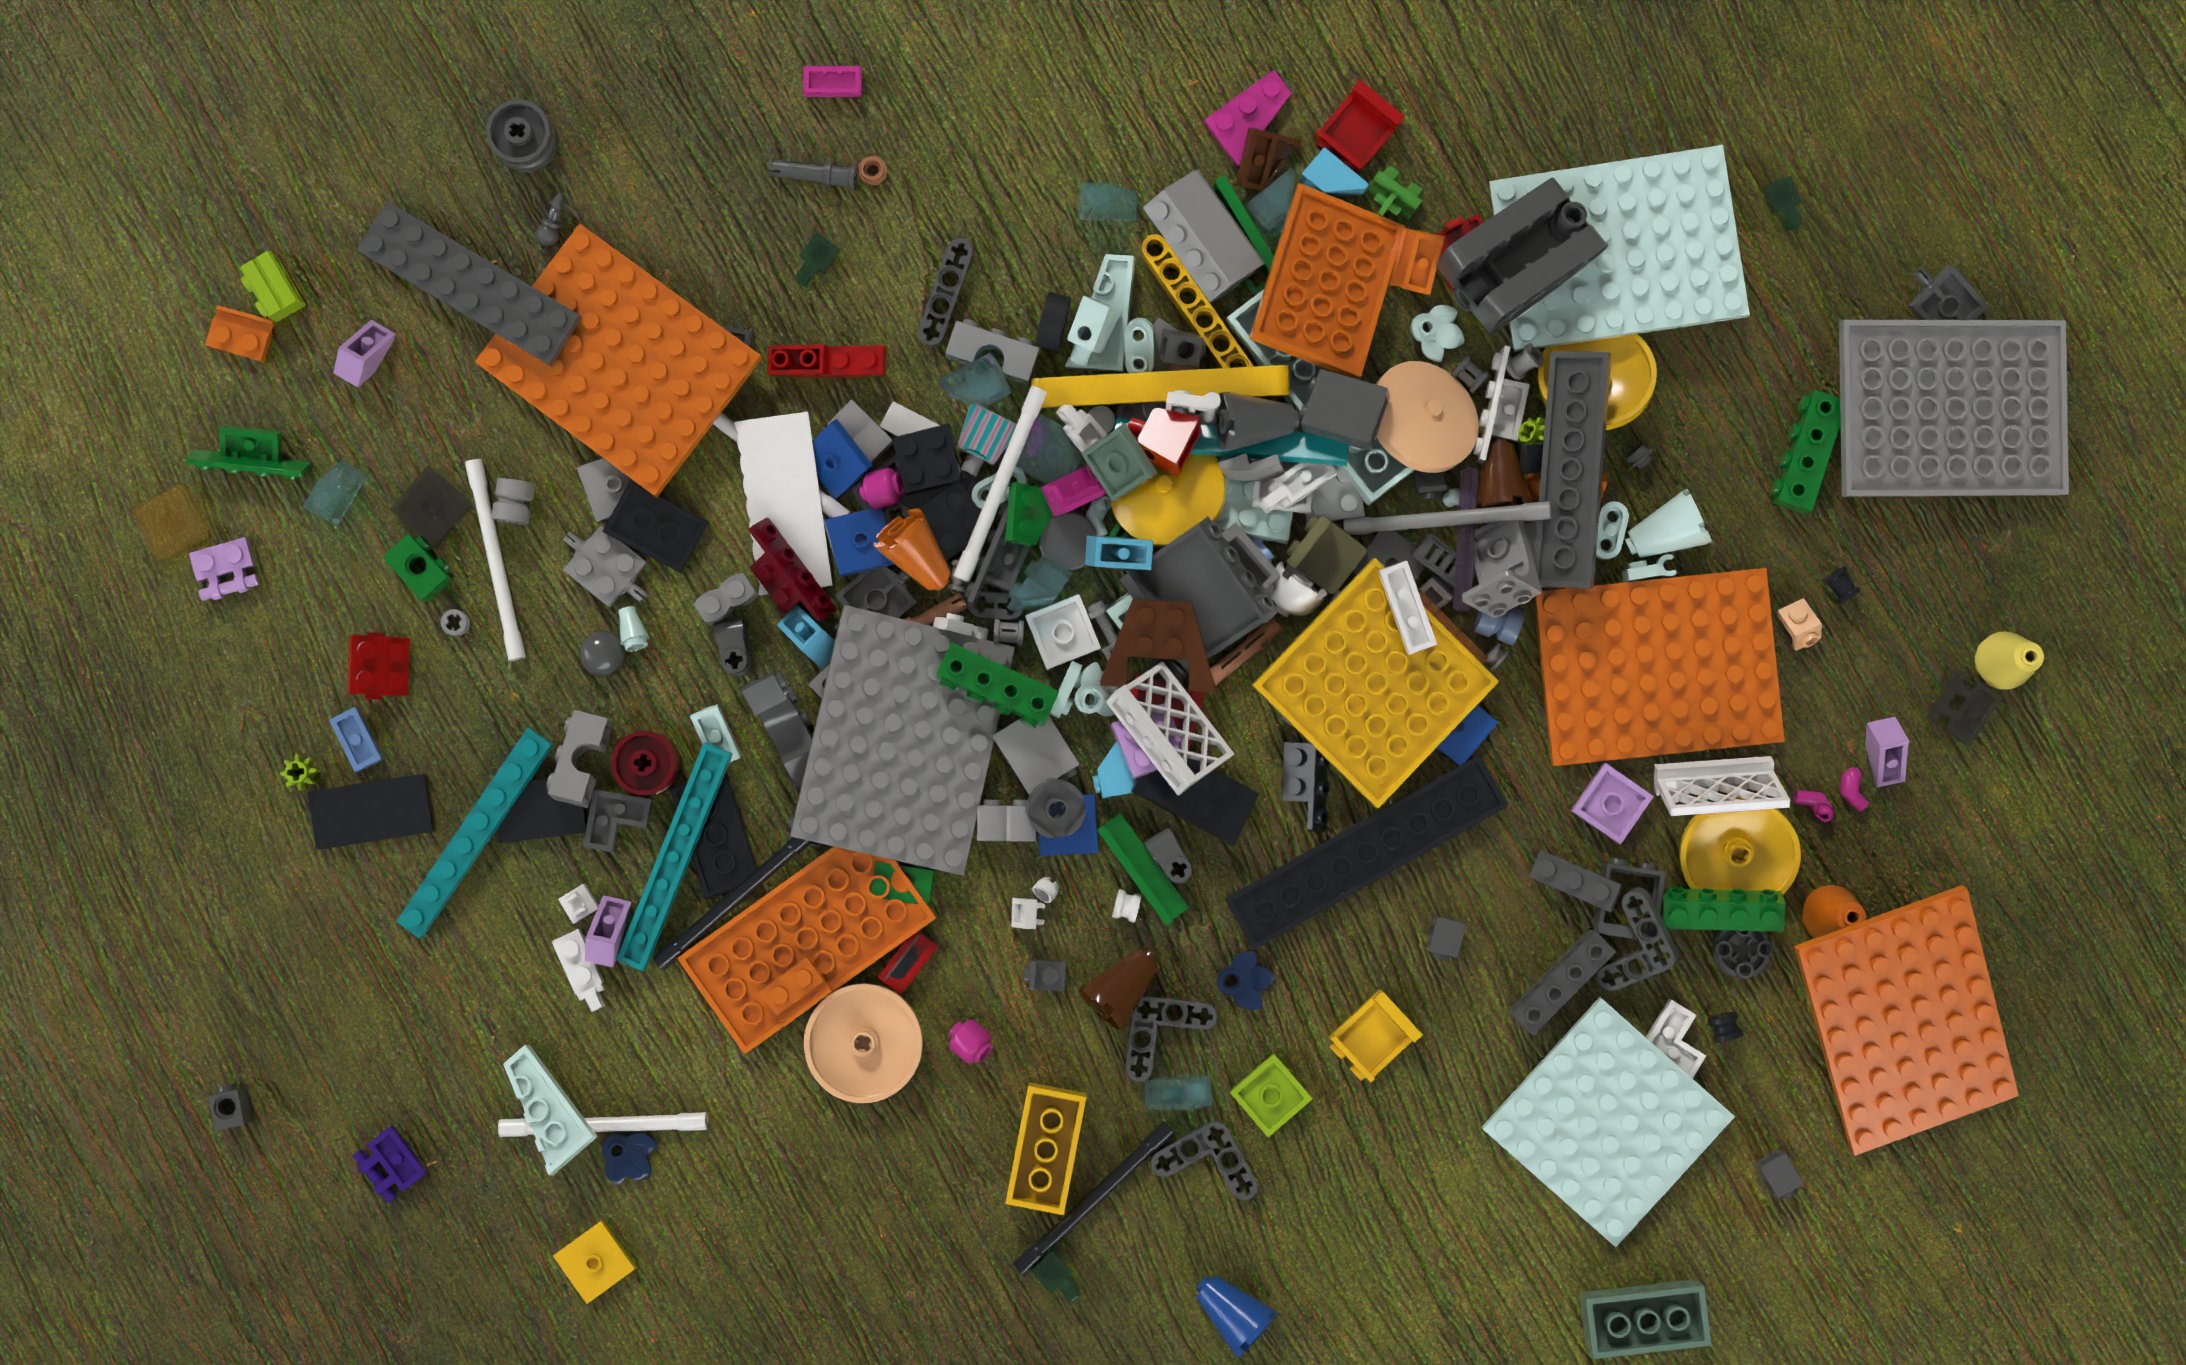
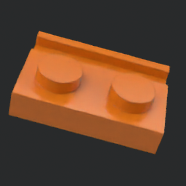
M1404 227L1389 285L1430 295L1437 272L1436 265L1440 260L1445 237Z
M217 305V312L215 318L213 317L205 346L264 363L273 336L271 335L272 330L276 326V322Z
M808 956L759 993L785 1027L834 990L825 981L826 979Z

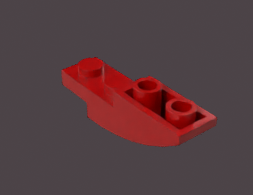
M824 344L768 346V375L830 379H862L864 376H886L887 347L884 345L826 346Z

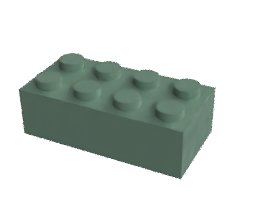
M1696 1279L1579 1292L1586 1352L1592 1359L1712 1346L1705 1287Z

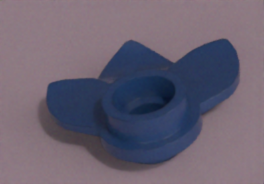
M1245 951L1236 955L1231 966L1223 968L1217 976L1219 990L1226 995L1233 996L1238 1006L1249 1010H1257L1263 1007L1259 992L1270 986L1275 980V975L1271 971L1256 965L1257 954L1254 951ZM1230 975L1235 976L1237 979L1234 986L1226 984V978Z
M639 1132L627 1137L622 1134L608 1136L602 1144V1154L606 1159L604 1171L607 1178L617 1186L625 1180L626 1176L635 1180L650 1178L651 1166L646 1156L657 1148L658 1143L652 1137ZM616 1145L623 1148L619 1154H614L611 1151Z

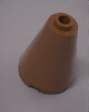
M1505 439L1492 441L1488 448L1486 460L1482 465L1475 509L1533 503L1534 501L1525 475L1520 472V461L1515 446L1512 443H1508Z
M1136 949L1084 984L1078 993L1089 1007L1092 1005L1098 1011L1097 1015L1103 1021L1118 1031L1122 1030L1127 1025L1158 970L1156 965L1158 960L1147 949H1144L1143 952Z

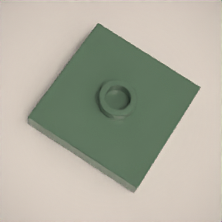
M1126 423L1081 453L1112 502L1118 500L1158 473Z

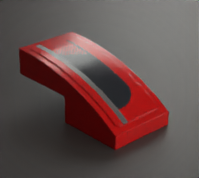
M920 931L916 932L906 939L877 979L889 989L901 995L938 948V945Z

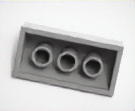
M1198 169L1165 188L1143 207L1209 302L1226 296L1265 264Z

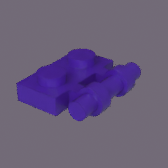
M394 1125L367 1144L373 1153L371 1157H368L363 1149L352 1156L359 1165L357 1167L361 1174L365 1173L375 1186L373 1190L378 1196L381 1194L387 1203L397 1197L391 1188L394 1183L403 1192L428 1173V1170ZM378 1162L381 1163L389 1174L386 1179L375 1167Z

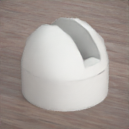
M1043 877L1038 880L1032 888L1035 896L1045 903H1050L1058 893V884L1056 881L1052 883L1050 877Z

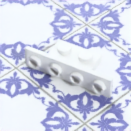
M1504 346L1500 353L1495 352L1491 369L1496 370L1494 381L1489 380L1485 398H1490L1487 409L1482 410L1479 426L1483 427L1481 438L1477 437L1473 448V454L1477 455L1476 463L1482 464L1486 460L1491 437L1512 442L1518 441V431L1522 423L1530 384L1504 379L1510 346Z

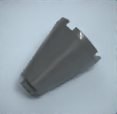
M1231 392L1219 393L1221 402L1215 414H1220L1219 423H1215L1217 441L1221 450L1232 451L1292 434L1294 428L1299 426V413L1297 410H1294L1292 404Z

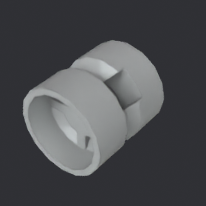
M497 478L495 495L499 498V501L493 503L491 519L505 523L530 525L532 509L527 505L528 502L533 501L535 484L515 479Z

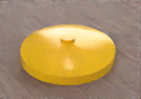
M1638 334L1546 347L1543 351L1544 362L1538 368V387L1545 405L1547 404L1551 352H1609L1612 354L1606 430L1621 427L1634 420L1648 406L1654 394L1657 378L1656 362L1651 349Z
M1190 454L1179 477L1152 463L1158 472L1157 474L1118 500L1112 502L1110 499L1116 519L1132 538L1153 540V547L1163 548L1207 516L1212 522L1216 523L1223 510L1227 491L1225 475L1219 467L1218 459L1216 456Z
M1777 808L1696 814L1685 828L1680 842L1679 860L1684 878L1691 889H1770L1781 891L1783 895L1797 876L1801 861V849L1793 825Z

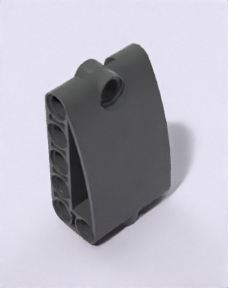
M1550 178L1450 245L1442 254L1436 267L1454 289L1453 293L1458 305L1465 311L1471 310L1491 335L1565 283L1598 257L1608 247V244L1596 229L1586 221V208L1581 203L1571 202L1570 197L1555 178ZM1566 217L1573 219L1575 223L1568 221Z

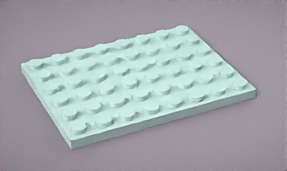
M1723 145L1489 181L1494 216L1548 179L1555 178L1570 197L1571 202L1581 203L1586 208V221L1596 229L1608 244V247L1583 269L1509 323L1514 352L1523 351L1524 346L1528 343H1532L1533 347L1539 349L1749 317V306ZM1566 217L1568 221L1575 223L1573 219Z

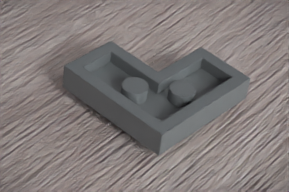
M593 789L583 847L614 852L619 824L648 828L653 799Z

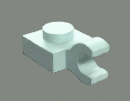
M1672 554L1663 555L1657 559L1655 564L1648 566L1646 560L1629 563L1630 569L1622 571L1623 582L1675 575L1676 570L1667 571L1663 567L1664 562L1674 559V556Z

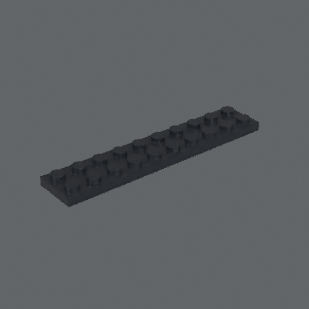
M1477 755L1224 899L1252 949L1255 950L1506 808L1508 804L1481 756Z

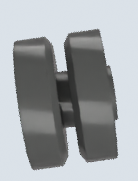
M522 99L508 100L497 106L489 116L486 125L487 141L493 152L511 169L523 173L537 171L548 165L555 156L558 146L557 131L544 111L533 102Z

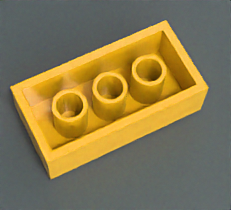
M1028 1083L1005 1204L1064 1215L1086 1103V1093Z

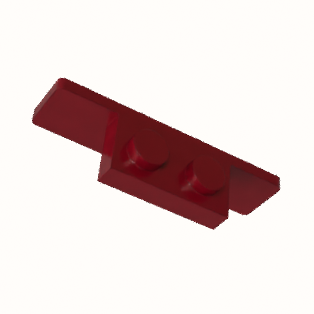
M768 517L749 528V532L765 552L749 568L784 614L801 601L817 622L823 621L837 611L829 596L824 592Z

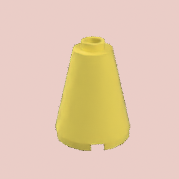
M1997 632L1987 637L1978 646L1975 654V668L1989 686L2000 690L2013 689L2025 683L2040 668L2044 660V654L2039 645L2016 633Z

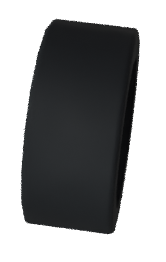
M1053 292L1048 293L1038 328L1036 346L1054 351L1059 350L1067 323L1071 297Z

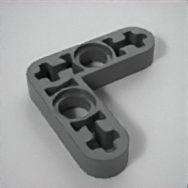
M1643 888L1631 889L1622 899L1623 910L1642 949L1612 960L1600 968L1597 973V980L1605 990H1618L1666 971L1678 960L1679 953L1651 895ZM1634 897L1636 900L1641 899L1643 901L1640 908L1638 905L1633 906L1631 904ZM1647 911L1649 912V915H1645L1640 920L1638 919V916L1641 913L1645 914ZM1644 922H1652L1656 925L1658 929L1656 936H1649L1644 932ZM1660 938H1662L1663 941L1659 944V946L1658 944H1655L1654 946L1651 945L1652 943H1655ZM1661 951L1669 953L1670 957L1667 959V962L1664 958H1658L1657 955ZM1632 959H1639L1644 963L1645 971L1643 973H1636L1632 970L1630 966ZM1623 968L1624 973L1615 981L1607 979L1606 975L1609 971L1611 974H1614Z
M1143 996L1131 1016L1126 1059V1073L1128 1077L1133 1081L1143 1082L1151 1076L1157 1025L1201 1030L1209 1029L1214 1026L1217 1020L1215 1008L1206 1002ZM1144 1001H1148L1150 1007L1158 1008V1002H1164L1161 1010L1162 1020H1157L1158 1013L1152 1012L1148 1013L1147 1017H1142V1013L1137 1011V1007L1143 1006ZM1172 1004H1177L1183 1009V1015L1177 1021H1172L1166 1016V1010ZM1187 1005L1193 1006L1191 1011L1195 1013H1200L1202 1008H1207V1012L1212 1014V1018L1207 1019L1205 1024H1201L1199 1018L1191 1017L1192 1022L1185 1023L1188 1016ZM1140 1030L1147 1031L1151 1036L1150 1043L1145 1047H1139L1134 1042V1035ZM1132 1050L1141 1053L1150 1051L1149 1057L1143 1055L1142 1062L1143 1066L1147 1067V1071H1142L1141 1076H1136L1135 1070L1130 1069L1131 1065H1136L1138 1057L1137 1054L1131 1055Z
M1212 1120L1160 1148L1151 1157V1167L1155 1174L1160 1177H1167L1211 1153L1236 1198L1249 1200L1257 1192V1182L1228 1128L1219 1120ZM1214 1126L1217 1130L1223 1129L1224 1132L1220 1134L1224 1145L1228 1141L1232 1144L1221 1148L1217 1153L1213 1150L1219 1148L1214 1138L1210 1140L1207 1138L1211 1134L1210 1128ZM1188 1140H1193L1198 1145L1197 1153L1191 1157L1184 1155L1181 1151L1182 1144ZM1176 1147L1178 1156L1183 1162L1177 1164V1159L1175 1158L1169 1162L1170 1168L1168 1170H1165L1163 1167L1157 1168L1156 1165L1159 1163L1158 1157L1163 1155L1166 1159L1173 1156L1174 1154L1170 1149ZM1227 1152H1233L1238 1157V1163L1233 1168H1226L1221 1163L1222 1156ZM1244 1167L1246 1171L1240 1172L1245 1182H1252L1248 1186L1250 1191L1248 1193H1244L1243 1190L1237 1191L1236 1188L1239 1187L1237 1178L1234 1175L1232 1179H1229L1228 1175L1237 1173Z

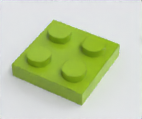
M1274 1053L1229 1091L1268 1138L1313 1099Z

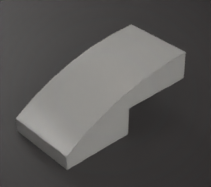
M1245 453L1218 463L1225 477L1232 480L1260 481L1277 478L1285 473L1284 465L1278 454L1251 462Z

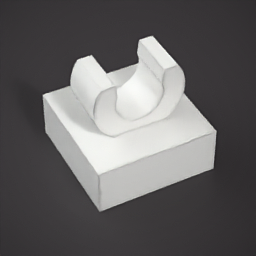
M586 883L558 899L573 924L594 913L599 907Z
M1012 898L1011 927L1036 929V925L1044 924L1045 920L1036 919L1037 909L1045 908V904L1037 902V899Z

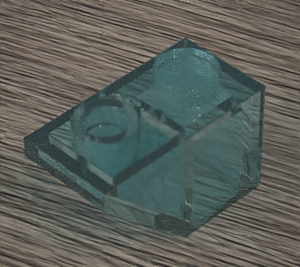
M1045 554L1042 555L1038 562L1033 559L1024 571V574L1028 576L1024 583L1021 584L1017 581L1008 594V597L1012 600L1007 608L1013 611L1051 605L1072 573Z

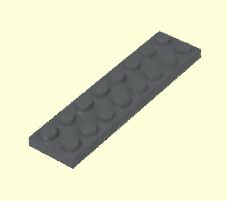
M388 201L357 248V251L551 367L582 319L576 312Z
M1609 352L1550 353L1539 502L1550 501L1552 518L1537 520L1534 563L1541 587L1594 589L1612 355Z

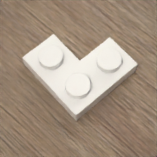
M1668 999L1646 1038L1693 1079L1706 1055L1683 1042L1682 1038L1697 1015L1675 1001Z

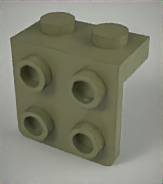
M1324 515L1319 519L1314 516L1303 529L1308 533L1301 543L1295 540L1286 551V554L1290 556L1286 562L1294 569L1297 568L1321 588H1324L1326 592L1334 594L1363 559L1367 550Z

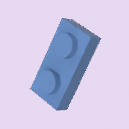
M353 707L329 720L354 772H360L384 759L359 707Z

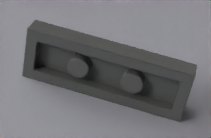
M1543 850L1539 851L1529 877L1608 912L1613 911L1623 888V885Z

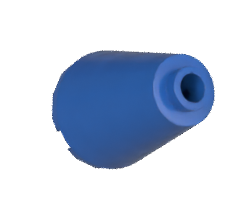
M1216 1275L1212 1279L1206 1276L1196 1287V1290L1199 1292L1196 1296L1197 1300L1238 1359L1244 1353L1241 1349L1246 1352L1266 1330L1269 1323L1278 1316L1272 1308Z

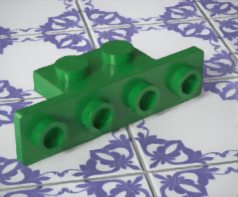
M223 425L219 428L220 452L194 450L186 457L187 465H196V468L202 470L223 468L226 472L230 473L250 471L258 476L283 475L286 479H298L310 469V462L282 459L281 431Z

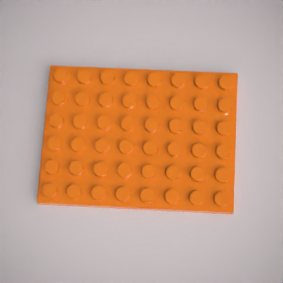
M579 223L532 285L533 288L582 317L552 367L497 334L493 336L474 362L655 497H658L763 357Z
M1767 568L1596 585L1594 589L1567 588L1547 590L1534 597L1551 766L1785 742Z
M1961 885L1794 946L1850 1152L1854 1156L2019 1096L1969 892L1966 887Z

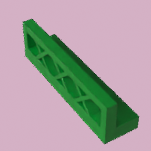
M1223 175L1214 181V185L1211 188L1218 195L1223 205L1265 262L1259 270H1263L1268 278L1274 256L1227 178ZM1249 277L1243 281L1252 297L1261 292L1266 285V282L1255 288Z
M1121 813L1097 829L1166 926L1189 908Z

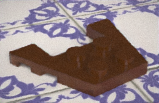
M1133 598L1100 681V686L1122 687L1127 685L1129 657L1189 660L1188 691L1215 692L1216 686L1203 645L1193 603L1191 601Z

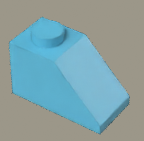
M1325 147L1304 170L1300 178L1303 185L1335 198L1361 196L1369 185Z
M1087 536L1085 565L1151 570L1153 540Z
M796 605L777 626L823 670L831 660L835 640L800 606Z
M1116 741L1098 767V775L1092 776L1095 793H1101L1102 798L1133 793L1131 789L1135 779L1132 778Z

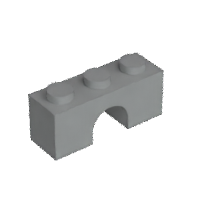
M964 319L963 323L955 322L945 352L947 359L974 367L978 356L983 351L995 350L1004 358L1001 377L1029 386L1040 354V349L1035 347L1036 343L1023 337H1019L1017 341L1008 338V333L1002 330L992 328L990 332L981 329L979 323Z
M577 710L573 711L572 717L567 718L564 726L566 737L563 745H559L556 751L555 761L557 766L555 772L549 775L546 786L547 790H549L548 794L554 800L588 808L596 779L591 774L578 770V760L584 752L589 750L605 752L613 727L608 718Z

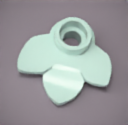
M1435 306L1429 313L1419 314L1411 322L1410 331L1412 336L1420 342L1422 353L1432 361L1441 362L1444 349H1454L1465 342L1461 329L1453 324L1458 311L1452 306ZM1423 323H1427L1429 327L1428 333L1423 330Z
M1097 662L1090 664L1083 671L1081 687L1075 694L1074 702L1077 709L1082 713L1092 714L1097 712L1105 717L1112 716L1115 713L1106 701L1117 690V687L1100 686L1104 671H1101L1100 665ZM1089 694L1090 701L1086 704L1085 697Z

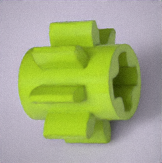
M1538 417L1535 421L1528 418L1519 428V439L1517 442L1520 444L1543 442L1545 419Z
M295 754V761H283L286 768L280 775L285 776L288 780L285 785L286 787H292L297 783L298 790L303 791L306 788L305 783L316 785L317 782L313 778L315 773L320 772V769L314 768L312 765L314 758L308 757L303 761L302 754ZM304 769V774L296 776V770Z

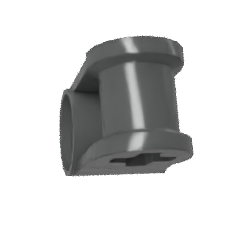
M739 618L715 623L713 625L714 635L723 668L735 676L747 674L752 667V659L748 644V631L744 619ZM736 655L743 659V662L738 663V668L731 665V662L735 661Z
M1168 827L1143 842L1157 865H1160L1171 882L1182 884L1190 879L1192 874L1191 864ZM1177 863L1179 866L1185 864L1187 868L1184 870V877L1180 878L1179 875L1173 877L1171 875V872L1174 870L1173 864Z

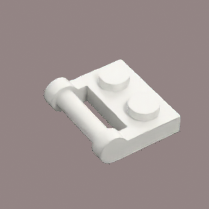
M1185 390L1168 392L1165 410L1196 415L1200 417L1201 424L1215 425L1217 421L1215 412L1220 406L1221 399L1214 392H1209L1205 396L1191 395L1190 392ZM1195 410L1204 411L1200 415L1195 414Z

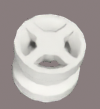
M1119 889L1112 917L1117 919L1125 917L1129 922L1135 923L1142 895L1137 893L1129 895L1126 894L1125 890Z

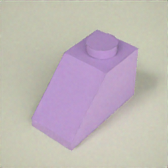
M370 320L338 348L333 374L359 388L376 372L392 345L396 333Z
M1896 717L1868 722L1865 745L1874 784L1878 788L1905 782L1909 739Z
M603 895L586 936L585 961L614 967L623 943L632 905L631 901Z

